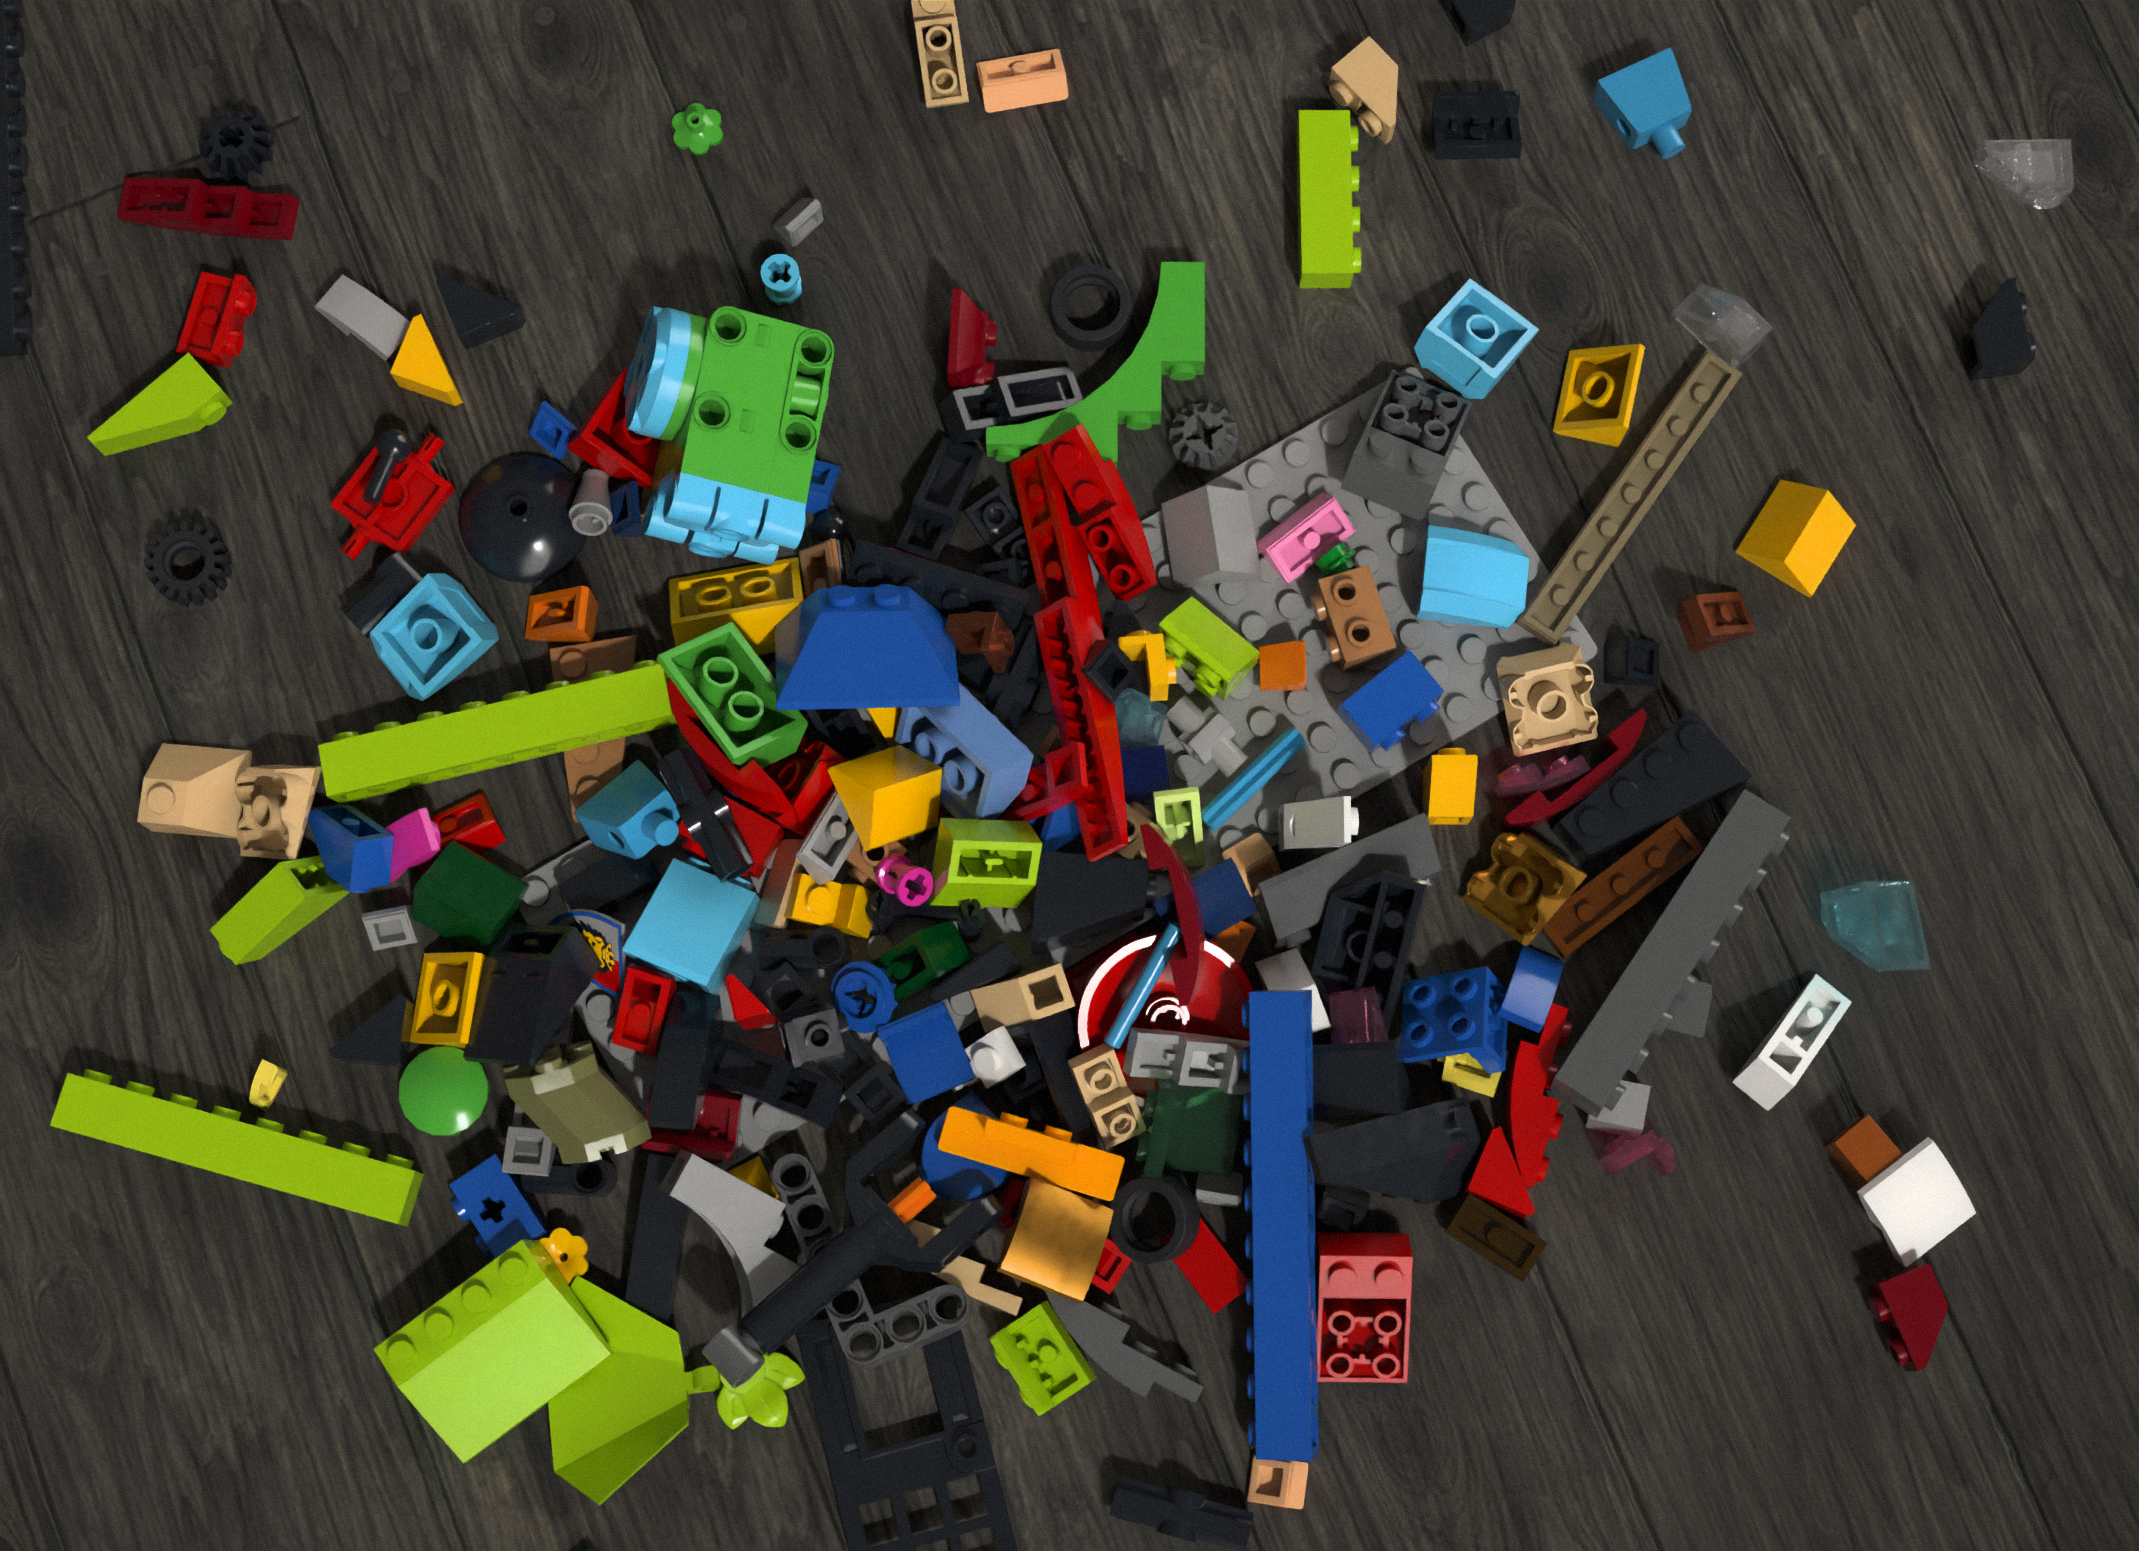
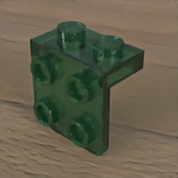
M1156 1078L1154 1090H1146L1143 1116L1149 1117L1146 1134H1138L1135 1150V1160L1141 1161L1143 1176L1162 1179L1164 1168L1228 1176L1233 1168L1243 1113L1244 1095L1227 1094L1220 1088L1178 1085L1171 1079Z

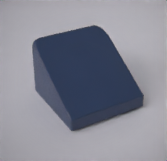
M630 481L609 494L613 515L611 522L612 532L615 536H642L637 481Z

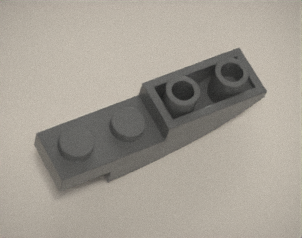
M1044 1290L1054 1312L1070 1336L1102 1370L1123 1386L1146 1398L1154 1382L1193 1404L1196 1403L1204 1388L1195 1382L1199 1375L1198 1373L1175 1361L1171 1369L1155 1361L1158 1354L1157 1351L1135 1339L1130 1347L1122 1343L1130 1328V1325L1122 1322L1126 1313L1104 1301H1101L1099 1307L1096 1308L1085 1301L1078 1304Z

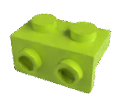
M1047 1300L989 1337L994 1347L993 1351L997 1361L1001 1366L1009 1370L1019 1386V1394L1027 1406L1034 1409L1038 1416L1043 1415L1097 1379L1095 1373Z

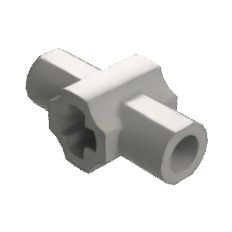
M1184 695L1165 714L1182 732L1177 740L1183 746V749L1203 766L1210 760L1229 777L1248 758L1230 740L1236 734L1230 723L1210 706L1202 712Z

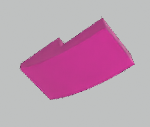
M427 808L418 809L385 828L394 835L389 883L395 882L409 867L426 864L440 850V832L437 824L430 820Z

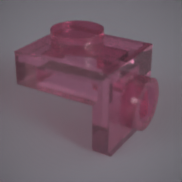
M1653 1130L1644 1133L1632 1140L1629 1133L1624 1134L1605 1145L1609 1154L1598 1160L1607 1176L1645 1155L1648 1156L1660 1177L1676 1170L1671 1162L1675 1159V1154L1670 1144L1662 1135L1656 1137Z

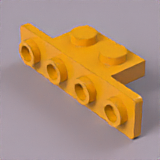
M951 1106L948 1109L938 1143L939 1150L1030 1178L1035 1177L1047 1183L1106 1201L1114 1199L1125 1163L1124 1157L1070 1141L1073 1133L1046 1125L1043 1133L1026 1128L1028 1119L1002 1112L999 1120L956 1106Z

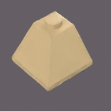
M162 743L143 778L137 822L153 832L237 839V826L241 818H243V806L237 800L235 783L240 773L246 772V768L251 766L252 752Z

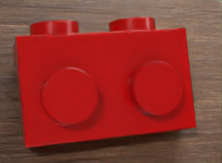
M201 272L176 349L180 357L189 352L196 361L228 369L231 368L234 356L238 357L243 348L244 333L242 330L246 317L252 316L257 303L255 288L246 276L236 274L235 278L231 279Z

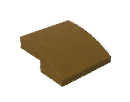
M1031 1177L1024 1184L1015 1224L1007 1229L997 1271L1080 1304L1086 1296L1098 1266L1114 1210Z

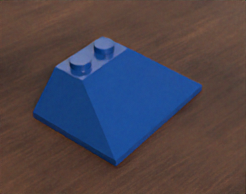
M882 584L877 587L837 585L832 588H818L775 626L777 710L960 706L955 640L945 629L948 618L909 586Z

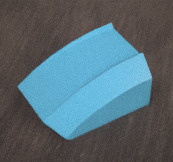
M1469 279L1425 327L1414 349L1421 367L1429 369L1460 392L1464 399H1484L1540 329L1487 289Z
M1427 526L1423 539L1422 551L1424 552V562L1416 619L1501 629L1509 628L1525 610L1529 557L1516 543L1459 529Z
M428 573L369 634L379 659L408 695L424 701L456 678L499 640L497 626L488 619L467 593L465 587L446 573Z

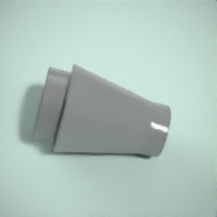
M589 469L582 474L581 484L569 510V518L572 521L573 528L583 535H600L606 531L607 526L613 520L608 490V475L598 469Z

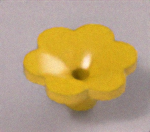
M557 1228L552 1231L549 1238L539 1239L568 1285L577 1275L582 1276L586 1273L589 1266L585 1257L588 1244L583 1237L573 1236L566 1228ZM565 1254L568 1255L567 1261H565V1258H564V1257H565Z

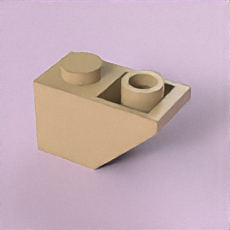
M1368 36L1331 68L1328 83L1329 91L1338 104L1343 107L1348 105L1358 116V121L1367 134L1372 137L1377 135L1385 145L1392 139L1396 124L1398 65Z
M1055 959L970 990L985 1033L1001 1026L1007 1028L1032 1022L1075 1006L1062 965Z

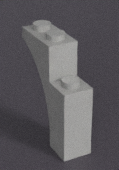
M682 1148L679 1150L659 1190L676 1198L701 1216L723 1243L737 1275L740 1288L742 1319L801 1267L799 1264L764 1246L767 1239L773 1238L779 1231L784 1220L782 1211L786 1204Z

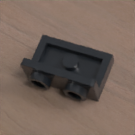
M1436 92L1433 98L1431 133L1435 159L1520 158L1522 141L1518 121L1519 92Z

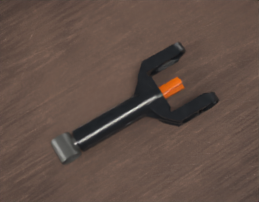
M909 1109L900 1115L847 1161L843 1231L738 1322L741 1331L734 1324H731L716 1334L703 1349V1355L733 1388L744 1384L762 1367L765 1358L761 1354L769 1357L873 1265L894 1266L906 1272L940 1273L988 1231L1005 1213L1007 1208L994 1194L984 1199H977L922 1248L918 1246V1238L910 1231L906 1224L937 1198L930 1185L918 1177L887 1205L869 1186L874 1179L914 1146L916 1137L926 1125V1122L914 1109Z

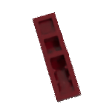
M125 178L117 218L124 222L200 234L292 241L300 200L292 194L253 193L245 186H208L199 179Z

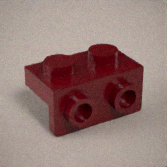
M652 1083V1085L650 1086V1091H649L647 1120H648V1115H649V1108H650V1101H651V1094H652L653 1083ZM707 1089L694 1130L650 1127L652 1138L640 1144V1148L652 1150V1153L655 1155L667 1157L677 1156L682 1148L711 1164L730 1161L738 1146L743 1094Z

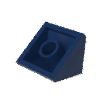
M1231 857L1193 879L1201 905L1206 938H1213L1257 912L1238 868ZM1173 891L1152 904L1151 917L1159 930H1165L1169 921L1180 925Z

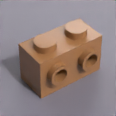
M1369 564L1319 579L1315 588L1316 594L1311 596V604L1317 620H1325L1329 636L1324 637L1331 662L1338 661L1343 673L1392 658L1397 646Z

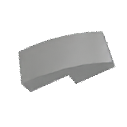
M343 274L314 307L347 336L352 333L384 361L402 343L411 323L379 297Z

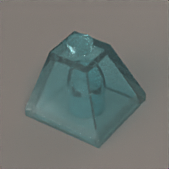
M1864 881L1820 893L1822 903L1821 918L1827 928L1829 938L1877 972L1923 971L1931 969L1913 881Z

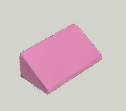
M1323 492L1261 538L1256 545L1281 578L1289 584L1315 564L1329 550L1355 533L1356 530L1336 498Z

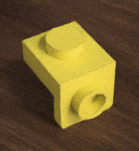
M1469 1053L1437 1059V1061L1445 1063L1441 1081L1494 1098L1502 1072L1488 1074Z

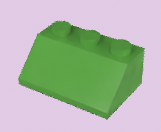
M729 622L658 655V663L733 764L746 766L754 759L761 768H764L797 752L808 722L799 710H777L776 679L733 622Z

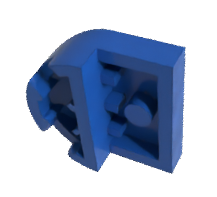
M973 1090L969 1091L952 1105L998 1119ZM946 1110L933 1122L920 1141L919 1174L922 1180H925L930 1185L931 1190L940 1199L946 1202L955 1200L972 1204L977 1199H984L992 1195L998 1187L1015 1173L939 1150L938 1143L948 1110Z

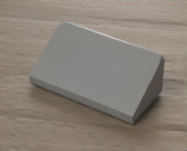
M836 788L795 853L811 878L819 885L834 880L859 838Z

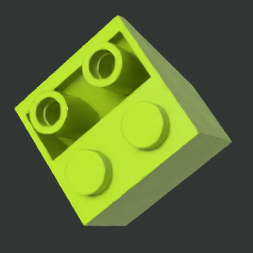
M1193 596L1167 615L1158 625V634L1163 633L1166 657H1174L1176 670L1182 667L1194 677L1192 680L1194 686L1209 698H1213L1216 695L1224 702L1258 663L1260 652Z
M940 818L932 869L934 887L928 898L929 905L961 906L966 899H970V904L973 905V899H976L980 903V907L1017 908L1036 885L1042 842L1029 822Z

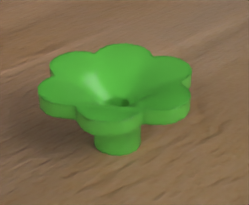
M692 103L686 108L685 112L675 114L672 118V126L675 130L673 135L675 145L680 149L689 148L695 155H703L707 153L710 146L720 144L723 139V132L720 128L722 122L720 113L714 109L706 110L700 103Z

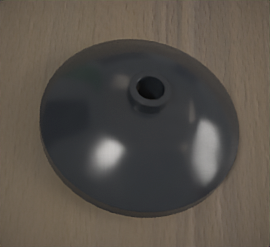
M516 455L489 465L471 482L460 506L459 529L468 553L486 572L509 582H537L560 573L577 558L588 538V535H583L573 528L572 521L569 518V510L579 489L580 482L563 465L542 456ZM524 504L527 506V511L522 516L513 515V509L517 505Z

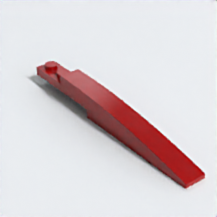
M1040 444L1012 461L1010 466L1042 604V610L1033 614L1062 746L1066 747L1076 742L1084 743L1088 788L1075 800L1088 861L1095 862L1128 845L1125 791L1115 703H1109L1081 672L1091 646L1096 640H1104L1105 638L1086 544L1077 527L1070 523L1061 481L1042 448L1044 444Z

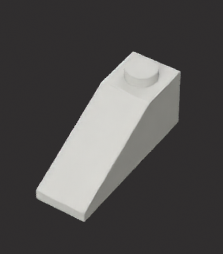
M1815 974L1751 1054L1732 1083L1769 1111L1796 1085L1852 1002L1819 975Z

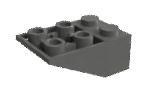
M1392 369L1353 453L1341 489L1422 522L1473 402Z

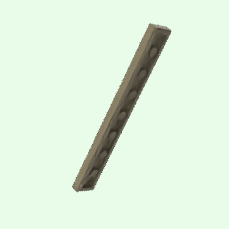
M1709 350L1705 351L1516 624L1548 646H1555L1743 373Z

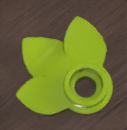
M773 1352L769 1357L762 1355L765 1358L762 1367L749 1380L737 1388H733L719 1373L723 1386L716 1400L717 1409L726 1425L731 1429H735L750 1416L755 1422L766 1427L784 1426L788 1416V1403L784 1391L796 1386L805 1379L802 1369L794 1360L780 1352Z

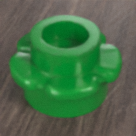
M1343 542L1337 544L1315 562V565L1322 572L1319 577L1322 579L1353 568L1355 564L1350 558L1356 553L1355 550L1350 551Z

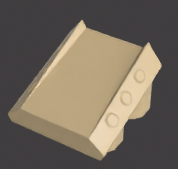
M1561 643L1556 647L1513 657L1502 656L1496 664L1514 756L1529 755L1598 737L1596 728L1598 725L1597 711L1592 707L1589 692L1594 684L1592 669L1583 661L1580 645Z
M260 765L247 767L246 772L240 773L235 783L237 800L243 806V818H241L237 826V840L241 847L240 856L295 860L297 858L322 770L321 766Z

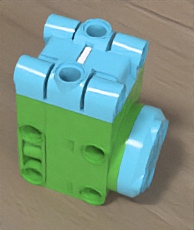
M651 306L634 359L628 369L624 386L626 429L634 431L639 435L661 440L650 499L643 518L642 533L644 535L683 544L685 541V545L689 546L688 549L691 552L702 556L724 558L731 554L733 557L766 565L774 563L779 546L791 549L798 547L805 527L806 503L823 413L828 399L829 380L834 358V345L826 333L741 310L733 306L718 308L709 318L668 307Z

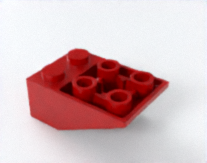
M1316 1232L1318 1382L1407 1383L1413 1254L1408 1233Z

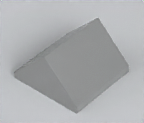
M1205 485L1161 504L1174 590L1261 578L1248 491Z

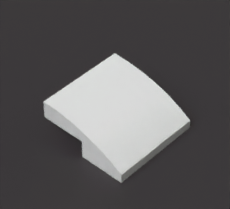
M1929 1137L1857 1191L1870 1221L1882 1230L1894 1258L1905 1268L1976 1214L1957 1175L1935 1142Z

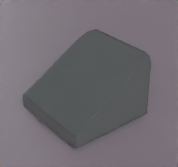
M1697 980L1684 1001L1675 997L1668 1008V1011L1673 1013L1674 1017L1666 1029L1703 1038L1712 998V985Z

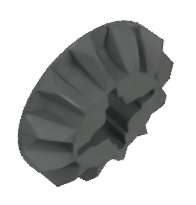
M1210 401L1201 404L1190 403L1187 408L1176 414L1169 431V442L1175 456L1186 466L1197 470H1211L1225 464L1233 456L1239 439L1237 422L1229 415L1226 408L1213 405ZM1197 421H1200V424L1204 425L1206 430H1217L1216 433L1211 435V450H1209L1207 444H1204L1202 439H1191V437L1197 434Z

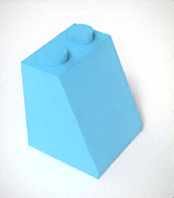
M688 857L686 863L673 858L622 951L637 965L672 975L675 981L702 993L718 995L761 900L757 893L752 891L754 885L745 879L738 877L721 884L717 876L710 874L713 868L707 863L692 857Z

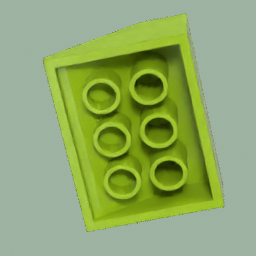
M521 1239L373 1349L399 1390L463 1463L470 1461L614 1354L539 1240Z

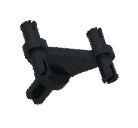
M937 829L923 832L917 865L928 870L931 875L938 837ZM911 881L910 885L920 889V885ZM875 891L871 895L870 903L867 906V919L872 924V929L877 934L882 929V935L891 930V923L894 921L895 916L956 921L963 939L969 942V936L972 937V942L977 941L985 926V915L981 910L980 903L976 899H973V905L970 904V899H966L961 906L929 905L927 899L921 905L911 907L898 900L896 894L882 891V894L879 895V891Z

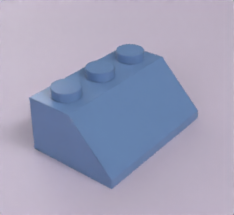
M960 683V706L902 707L894 746L901 745L943 768L940 803L956 819L996 820L1025 788L1034 754Z

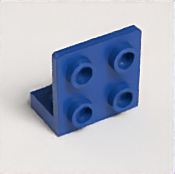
M1487 966L1405 982L1400 1054L1405 1063L1469 1053L1488 1074L1505 1071L1508 1020L1497 1016L1506 988Z

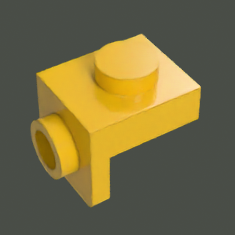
M1139 630L1128 633L1126 637L1118 638V647L1131 661L1145 660L1150 702L1168 700L1169 684H1176V668L1174 657H1166L1163 633L1152 634L1150 631Z

